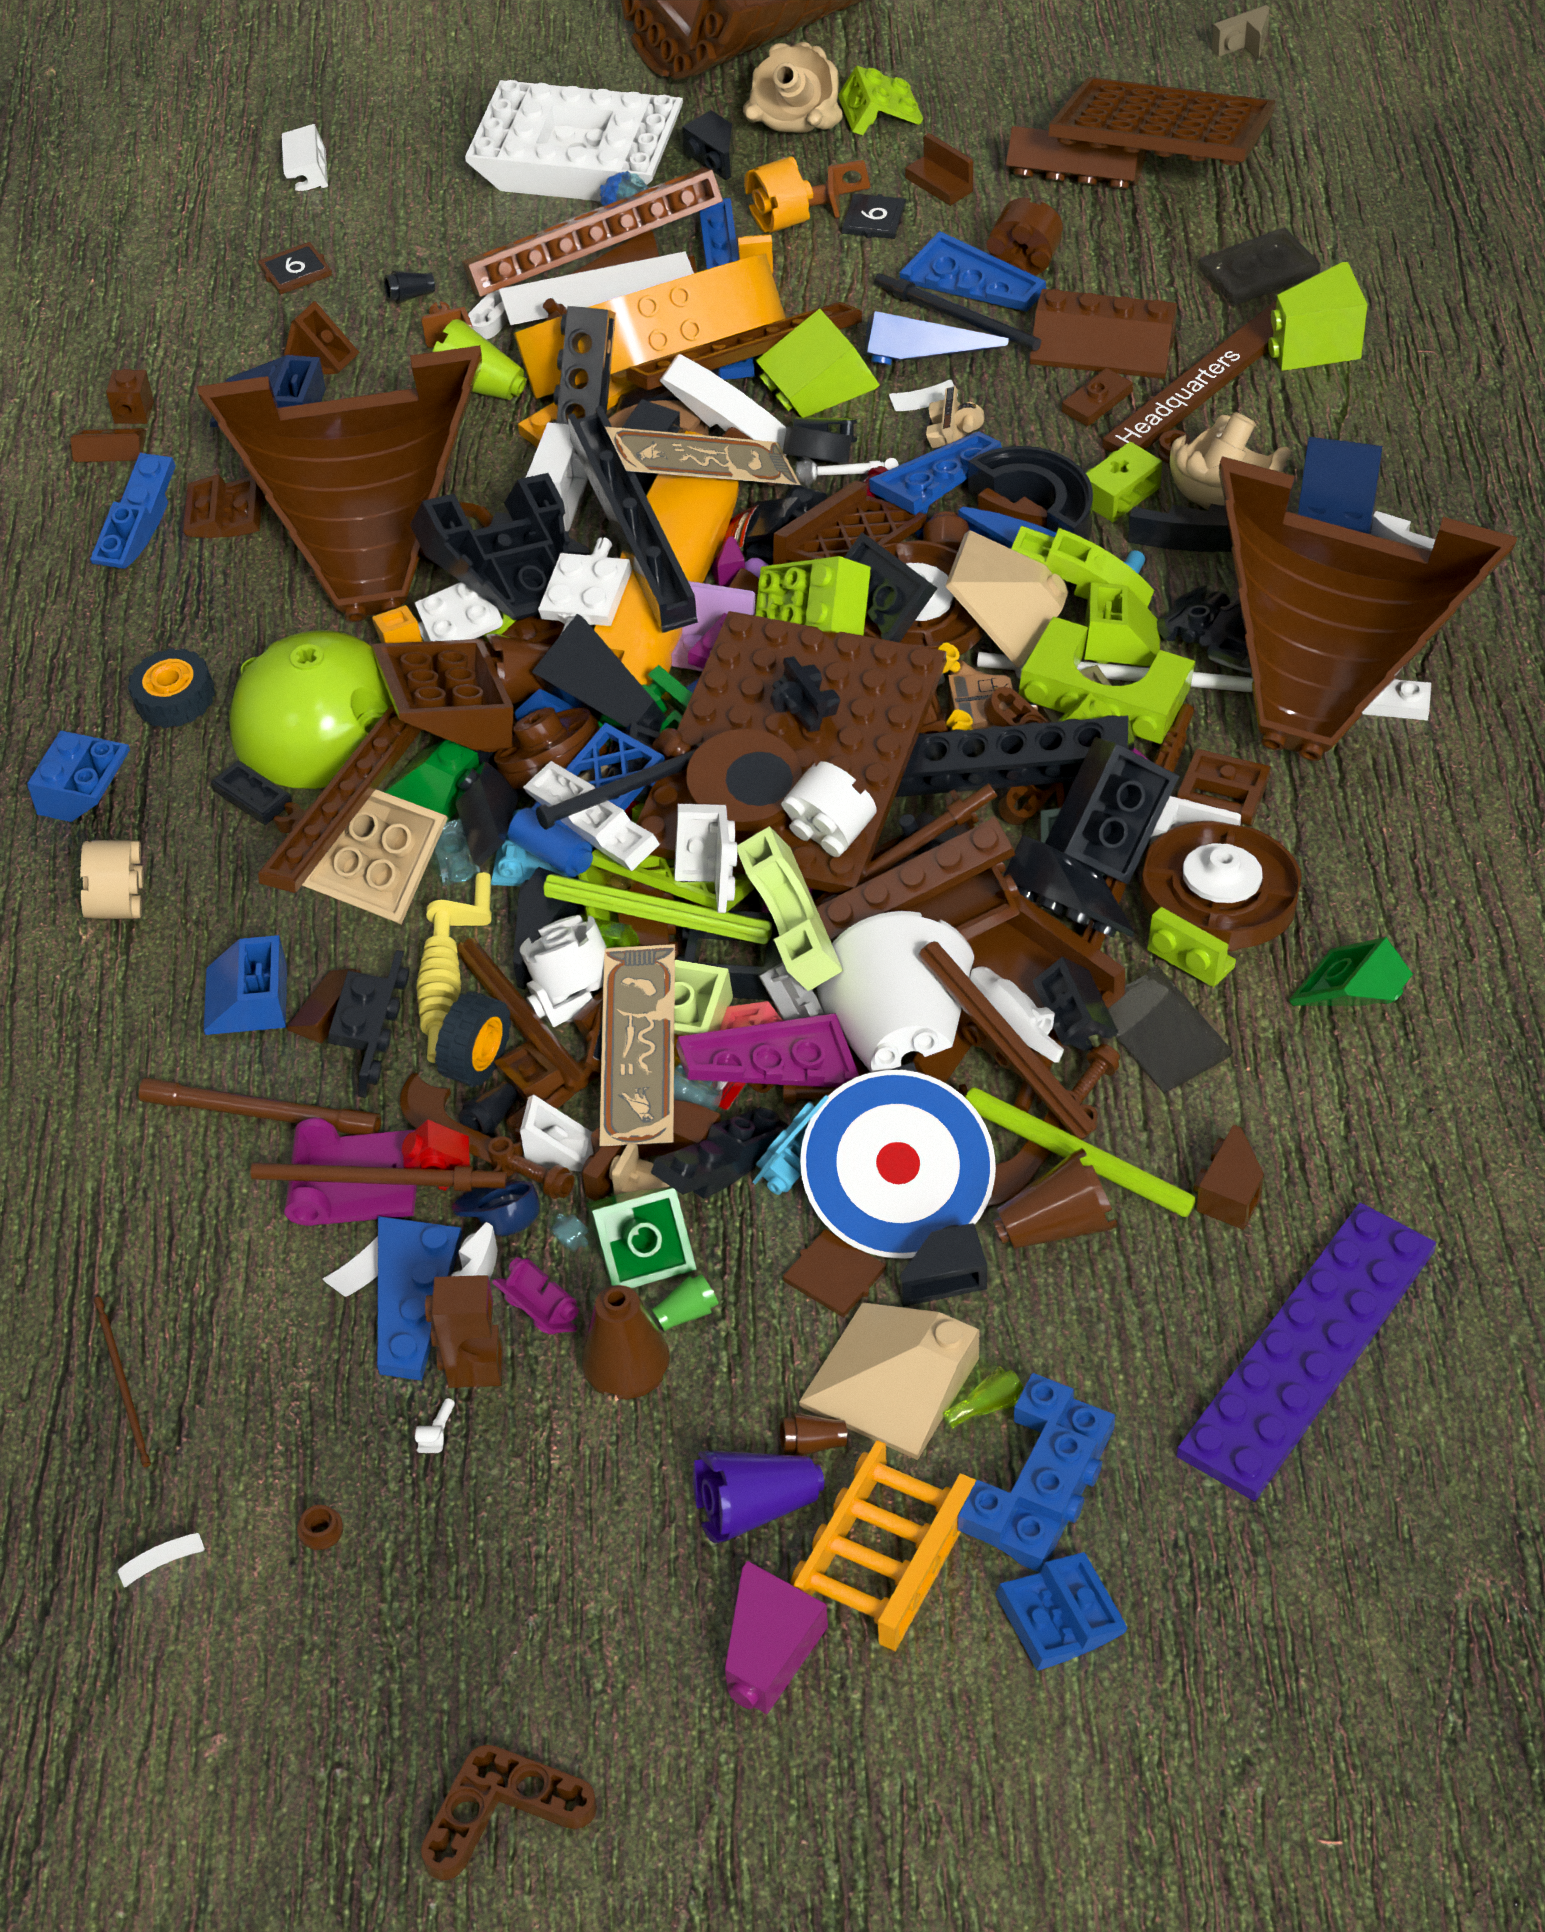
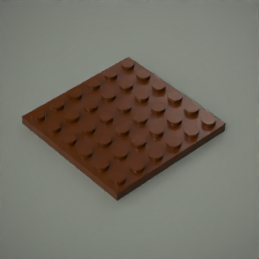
M1088 76L1049 123L1048 137H1056L1058 142L1065 144H1074L1078 140L1089 142L1090 146L1096 148H1107L1109 145L1122 146V150L1127 152H1140L1141 149L1154 150V154L1158 156L1170 157L1177 153L1185 154L1188 159L1194 161L1215 158L1220 159L1219 162L1225 165H1238L1239 162L1246 160L1272 117L1275 100Z

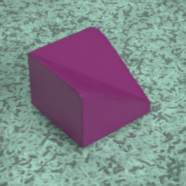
M733 536L727 538L711 566V572L717 586L729 587L740 569H745L744 557L736 538L734 539Z

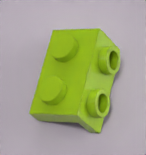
M1163 907L1152 915L1148 951L1213 988L1235 968L1236 959L1227 954L1229 944Z

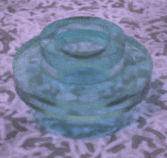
M559 1213L554 1218L556 1223L550 1230L569 1251L574 1253L579 1247L585 1248L589 1244L584 1237L589 1230L576 1216L570 1214L566 1218Z

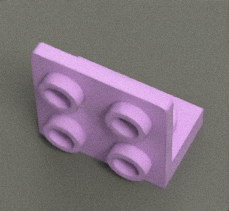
M688 581L695 594L698 623L682 627V636L671 654L672 666L703 671L699 667L688 664V651L724 613L728 614V611L755 616V593L753 591Z

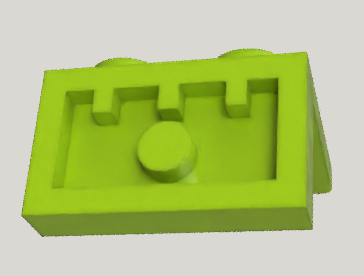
M856 65L838 94L852 132L862 136L869 125H872L876 120L878 111L918 125L923 121L918 103L913 96L909 83L899 77L893 79L885 76L874 68L866 69Z

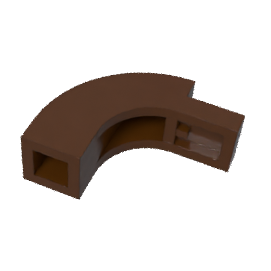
M674 1100L673 1142L635 1144L638 1146L639 1159L649 1156L666 1155L706 1140L711 1126L721 1122L720 1113L695 1103ZM600 1126L590 1135L593 1155L587 1158L582 1168L586 1197L594 1201L604 1199L613 1187V1181L609 1178L611 1164L617 1155H622L627 1146H600Z

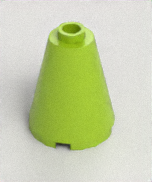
M459 319L452 320L443 330V332L448 334L444 343L437 341L433 352L481 345L482 364L472 392L511 400L514 396L519 397L527 382V379L523 377L524 369L467 323Z

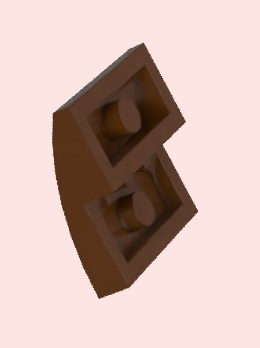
M220 474L188 483L183 532L186 536L219 538L240 536L260 531L262 490L252 476L225 483Z

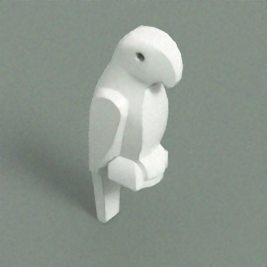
M981 966L972 969L969 979L1029 1047L1053 1062H1059L1064 1049L1048 1036L1054 1024L1055 1013L1047 1007L1037 1008L1033 1001L1013 982L1001 978L990 968Z

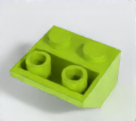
M1090 583L1085 615V626L1088 627L1084 652L1085 660H1093L1102 664L1110 662L1131 664L1135 667L1152 665L1160 650V633L1157 629L1158 619L1128 586Z

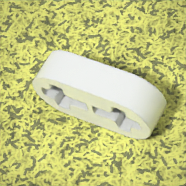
M499 290L487 294L468 314L473 329L486 340L494 337L509 322Z

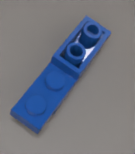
M146 453L139 454L121 501H113L90 558L92 564L125 569L134 562L147 546L168 505L165 492L176 467L172 457Z

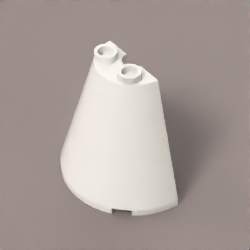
M911 911L877 914L852 925L832 943L843 971L817 986L819 1003L826 1015L836 1013L847 1044L871 1073L900 1067L901 1058L910 1051H918L926 1057L953 1046L962 1007L923 964L918 954L928 943L936 941L969 977L974 960V952L966 939L954 927L941 919L939 922L923 918L921 913Z

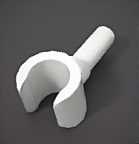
M447 1398L444 1400L432 1426L416 1427L415 1441L419 1442L418 1453H439L442 1451L444 1445L443 1430L455 1405L452 1399Z

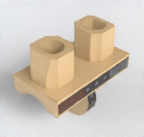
M956 386L945 389L944 400L929 404V414L933 425L927 426L926 436L932 449L941 448L965 437V432H972L983 425L985 415L982 408L971 401L961 405L957 401L958 390Z

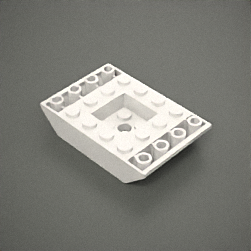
M500 80L466 153V162L500 191L593 201L601 200L600 187L605 185L610 176L625 171L628 176L626 179L628 183L627 188L623 193L625 198L636 194L653 180L682 107L683 98L670 97L669 95H648L638 92L627 93L609 91L607 89L596 90L578 88L576 86L565 87L548 85L546 83L534 84L517 82L515 80Z

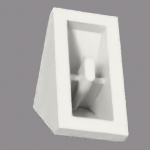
M534 1094L528 1097L520 1129L525 1158L549 1169L559 1164L570 1171L582 1172L585 1161L590 1155H593L590 1136L593 1132Z

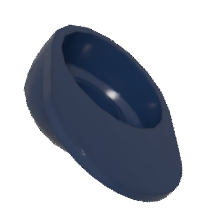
M512 1181L507 1182L506 1189L476 1188L457 1199L452 1205V1210L456 1216L477 1217L482 1225L486 1222L493 1226L494 1235L503 1237L519 1233L529 1227L540 1212V1201L531 1182Z

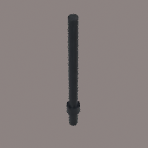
M878 273L875 277L874 284L876 286L893 292L894 297L905 302L912 300L996 336L1009 338L1008 341L1033 351H1037L1041 346L1040 338L916 288L915 284L903 278L897 280L882 273Z

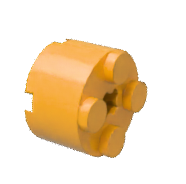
M794 157L783 158L746 172L744 178L746 195L752 194L754 204L749 205L756 224L763 232H776L810 219L808 200L813 198L812 187L808 180H802Z

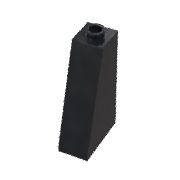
M576 614L532 671L546 691L575 708L588 709L597 721H600L602 724L607 723L621 732L631 722L659 732L663 722L666 720L665 715L654 699L579 614Z

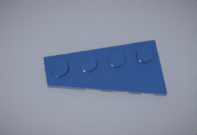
M941 231L899 273L900 278L913 282L915 286L1026 312L1040 298L1041 290L1047 289L1045 280Z
M980 431L870 478V492L916 515L968 479L969 460L987 451L1002 448L1001 442Z

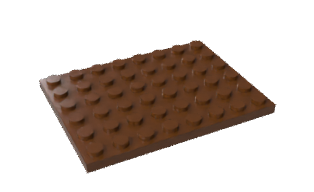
M728 611L677 731L683 735L682 740L689 743L691 750H693L694 745L701 742L704 743L711 737L725 731L734 729L762 730L781 738L794 750L801 764L802 776L814 763L817 766L820 761L831 763L850 774L856 780L852 787L860 795L866 790L874 800L877 812L847 850L839 857L830 855L819 843L811 838L808 841H804L797 837L789 827L793 822L789 815L770 826L791 848L807 888L843 894L861 885L867 867L875 851L947 662L946 651L845 632H822L818 627ZM794 656L801 666L815 664L822 677L819 690L834 689L840 697V704L836 715L824 717L818 731L808 732L796 714H792L790 711L777 712L770 703V697L774 691L772 685L782 677L785 669L783 660L786 657ZM665 756V760L673 758L672 756ZM687 769L657 781L651 788L636 823L651 832L660 844L649 855L675 860L678 804H692L687 790ZM765 828L751 831L735 830V842L739 845ZM737 852V865L733 866V872L747 875Z

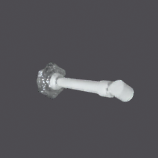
M802 457V461H796L795 471L799 483L803 482L804 487L810 488L818 475L867 474L873 467L883 466L890 470L899 466L896 459L889 458L885 462H880L879 460L869 461V463L817 466L810 458Z

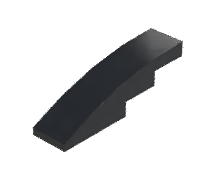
M1172 504L1169 514L1133 506L1129 515L1128 543L1174 550L1231 552L1232 544L1225 514V505L1211 504L1208 512Z

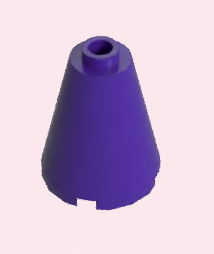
M706 1450L698 1453L702 1459L694 1460L693 1488L697 1509L705 1507L709 1521L701 1522L708 1539L713 1543L728 1541L816 1502L819 1492L824 1489L822 1469L819 1464H814L808 1456Z

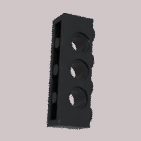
M567 306V314H563L561 319V334L565 335L564 348L559 350L557 367L558 370H561L560 384L556 385L554 391V404L558 405L557 420L554 419L552 423L569 425L568 415L572 414L573 409L579 405H582L585 409V417L594 415L595 407L602 406L607 414L616 312L608 309ZM589 335L592 339V347L587 353L582 354L578 347L579 341L583 336ZM585 370L588 373L589 381L584 388L579 389L575 384V377L580 371Z

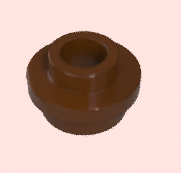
M314 1505L302 1514L297 1525V1533L300 1541L306 1547L313 1550H323L339 1541L343 1533V1522L339 1513L326 1505ZM319 1527H327L323 1532L314 1533Z

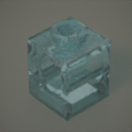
M458 819L445 823L432 853L443 887L473 879L480 873V868L473 862L461 820Z

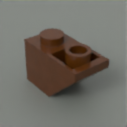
M1233 1124L1225 1139L1220 1137L1216 1141L1210 1159L1212 1163L1208 1170L1204 1168L1200 1170L1194 1183L1193 1192L1198 1194L1197 1212L1244 1230L1261 1200L1264 1173L1242 1128Z

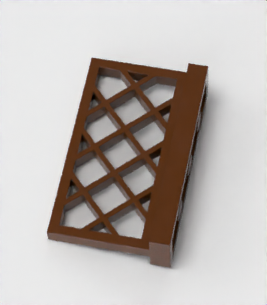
M855 480L774 533L773 565L836 556L844 558L858 538L852 536H859L862 532L880 545L900 543L925 525L927 514L918 512L916 515H913L895 504L867 496V484Z

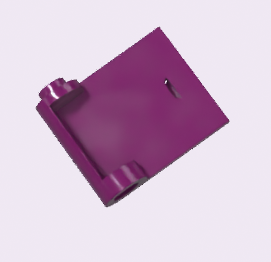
M317 1117L309 1118L297 1124L295 1128L291 1164L404 1168L401 1152L403 1140L409 1133L415 1130L339 1137L335 1127L326 1120ZM288 1181L284 1213L290 1221L305 1226L378 1219V1216L387 1218L414 1216L417 1185Z

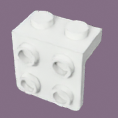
M462 582L415 602L422 622L418 623L424 641L475 639L498 629L503 624L498 608Z
M678 804L674 864L675 881L715 882L717 913H726L727 901H734L735 877L732 876L733 866L737 865L735 821L727 820L726 805Z

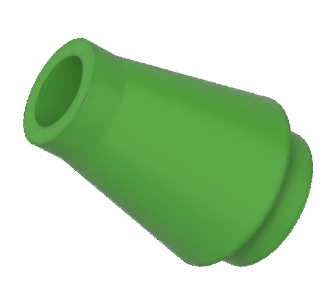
M700 1274L693 1279L689 1276L659 1305L652 1308L651 1311L665 1332L674 1326L711 1314V1308L718 1305L719 1302L704 1276Z

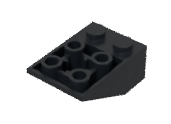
M1022 835L1015 850V856L1011 858L1003 877L1008 874L1011 875L1021 895L1032 902H1036L1037 898L1040 897V906L1058 915H1062L1064 909H1066L1065 917L1084 926H1088L1090 920H1092L1094 923L1091 928L1114 938L1117 931L1133 937L1135 933L1099 871L1045 843Z

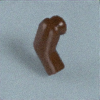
M673 728L663 730L650 746L651 749L662 754L664 758L665 756H672L674 758L691 750L690 744L682 740L683 735Z

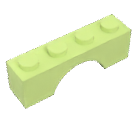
M770 826L737 845V852L746 874L762 896L776 923L779 937L775 938L774 941L787 972L807 991L841 973L843 969L791 848Z

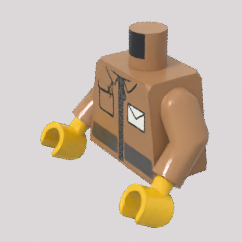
M943 643L938 648V650L946 651L947 662L942 673L951 670V675H948V702L952 714L946 721L947 726L952 727V730L986 729L995 726L985 715L984 703L997 688L1008 687L1012 689L1010 678L1006 675H989L975 670L963 660L957 661L960 657L958 649L954 645H950V643ZM1001 702L999 708L1003 711L1008 707L1004 702ZM1028 702L1038 711L1037 704ZM1017 715V716L1015 717V719L1013 720V722H1014V723H1017V722H1018V718H1022V717L1019 716V715Z

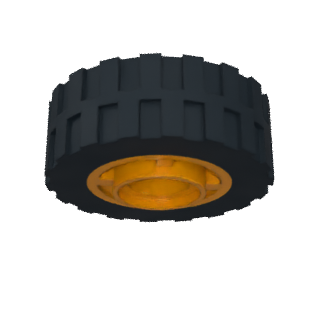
M172 648L167 649V651H158L150 657L147 656L139 665L135 666L134 672L128 679L130 683L128 690L137 713L140 714L143 721H148L150 725L155 727H179L187 722H193L198 716H202L206 712L208 706L212 705V698L215 696L214 683L203 657L200 658L198 653L194 651L189 652L187 649L182 648L180 650Z
M468 991L465 995L462 994L458 997V1000L453 1003L443 1020L435 1048V1063L438 1066V1072L442 1076L471 1087L481 1086L485 1080L492 1076L493 1071L497 1069L494 1061L504 1055L510 1035L511 1014L505 1002L475 991Z

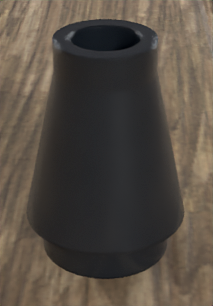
M392 271L391 274L385 275L384 290L387 300L389 302L396 301L399 304L427 293H433L435 291V282L432 273Z
M502 1081L496 1087L465 1102L463 1110L459 1114L461 1124L485 1135L493 1134L511 1106L518 1100L517 1091L510 1083Z

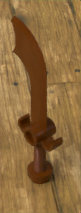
M1100 1044L1089 1051L1087 1054V1060L1090 1063L1089 1067L1071 1091L1067 1090L1094 1121L1096 1128L1098 1125L1096 1109L1091 1105L1082 1103L1103 1074L1112 1076L1119 1068L1118 1061L1120 1060V1055L1113 1047L1107 1044ZM1037 1095V1104H1041L1042 1100ZM1051 1110L1042 1120L1065 1132L1067 1131ZM1028 1140L1012 1159L995 1164L994 1186L987 1207L1003 1203L1023 1190L1051 1151Z
M412 1073L406 1080L400 1094V1106L407 1121L415 1128L421 1126L426 1120H431L469 1136V1153L491 1163L492 1171L507 1172V1177L517 1172L543 1184L544 1194L552 1199L565 1198L570 1194L574 1186V1176L570 1174L568 1168L558 1164L550 1170L522 1157L524 1156L520 1129L515 1128L516 1144H513L510 1138L504 1136L493 1139L454 1121L446 1114L445 1103L451 1095L450 1088L431 1086L425 1083L418 1073Z

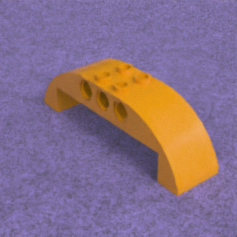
M766 254L727 263L587 307L608 309L616 312L610 375L624 371L631 366L704 345L786 318ZM562 316L514 333L535 399L554 394L556 385L560 384L561 370H558L557 358L559 350L564 348L565 335L561 334ZM589 335L583 336L579 341L578 347L582 354L587 353L592 347V339ZM585 370L580 371L575 377L576 386L589 381L588 373Z

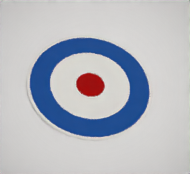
M883 1070L864 1074L834 1090L828 1096V1100L811 1118L805 1131L801 1148V1174L804 1188L812 1207L823 1223L835 1235L853 1247L881 1257L913 1258L932 1231L942 1230L950 1225L961 1226L970 1223L975 1225L986 1209L992 1194L996 1172L995 1154L990 1134L972 1104L962 1094L941 1080L907 1070Z

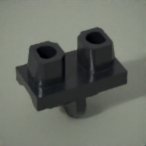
M794 656L786 657L783 660L784 673L772 685L774 691L770 697V703L777 712L790 711L792 714H796L808 732L818 731L824 717L836 715L840 704V697L834 689L819 690L822 677L815 664L801 666Z

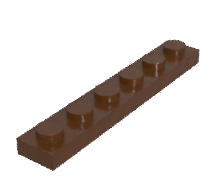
M994 817L816 908L829 939L833 943L841 933L857 922L877 914L906 911L1015 856V852L1000 823Z

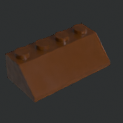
M1012 126L1006 166L1014 171V176L1033 178V173L1045 174L1046 180L1064 182L1065 177L1078 178V184L1096 186L1097 181L1109 182L1110 188L1128 190L1129 185H1138L1147 154L1145 149H1141L1140 152H1127L1122 150V146L1109 145L1107 148H1096L1090 146L1089 142L1078 140L1074 144H1065L1058 142L1056 137H1048L1049 130Z
M1042 289L1036 309L1033 336L1041 339V346L1037 351L1031 350L1030 364L1102 372L1108 368L1117 374L1165 379L1175 339L1177 303L1162 300L1136 299L1126 296L1117 297L1095 293L1069 292L1059 289Z

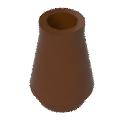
M792 1413L791 1417H782L780 1420V1446L783 1454L792 1453L794 1456H804L835 1447H846L847 1427L845 1420H832L799 1413Z

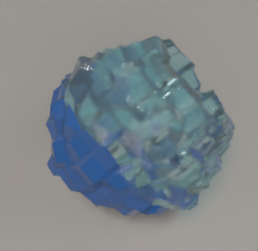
M624 171L610 176L605 185H601L600 201L605 206L646 190L649 187L637 173Z

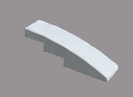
M681 354L674 358L659 381L709 427L718 424L725 432L729 428L735 427L753 440L778 442L783 450L786 427L740 390L706 368Z
M552 761L523 787L537 802L548 807L595 789L590 783ZM609 801L560 820L583 839L630 871H633L660 845L651 832L630 821L623 809Z

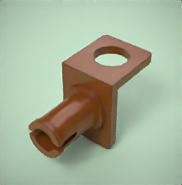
M859 160L828 166V180H826V184L811 186L813 198L808 200L809 207L829 203L833 208L835 218H839V194L870 188L865 161ZM848 171H857L861 175L860 180L856 183H847L842 177Z
M440 301L441 309L438 308L436 302L431 305L429 309L430 315L421 317L425 343L428 348L434 347L437 341L444 343L448 334L443 332V330L452 320H462L473 328L465 307L451 310L449 305L443 301Z

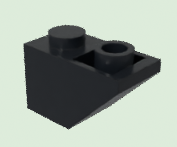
M710 110L682 126L684 153L706 168L712 169L715 174L723 179L728 180L731 178L734 153L732 123Z

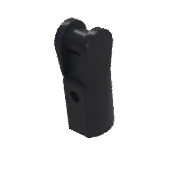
M795 417L794 427L831 432V424H840V434L851 435V442H857V437L854 436V424H857L856 418Z

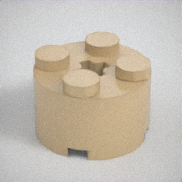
M92 840L83 842L80 877H83L81 905L84 918H141V895H135L138 894L139 888H143L144 884L143 865H136L141 862L140 841Z

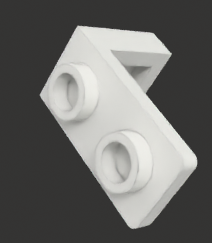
M1170 796L1150 837V846L1164 833L1189 823L1217 821L1240 826L1241 815L1225 809Z

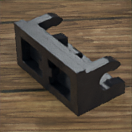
M1061 957L1032 981L1043 1006L1055 1013L1053 1027L1062 1045L1067 1046L1070 1044L1081 1050L1088 1051L1094 1047L1090 1039H1088L1090 1036L1098 1034L1102 1038L1111 1039L1118 1033L1089 969Z

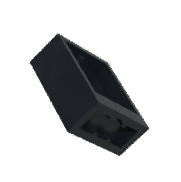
M728 911L729 913L766 920L772 923V935L767 945L764 967L698 963L702 939L745 940L683 927L682 945L683 948H686L685 955H678L679 961L727 968L729 970L733 998L772 1001L759 977L783 962L774 941L775 938L779 937V932L771 913Z

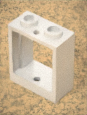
M548 422L526 477L549 473L564 502L565 514L563 520L565 531L569 532L586 487L588 476L577 454L574 453L576 451L570 441L569 425Z

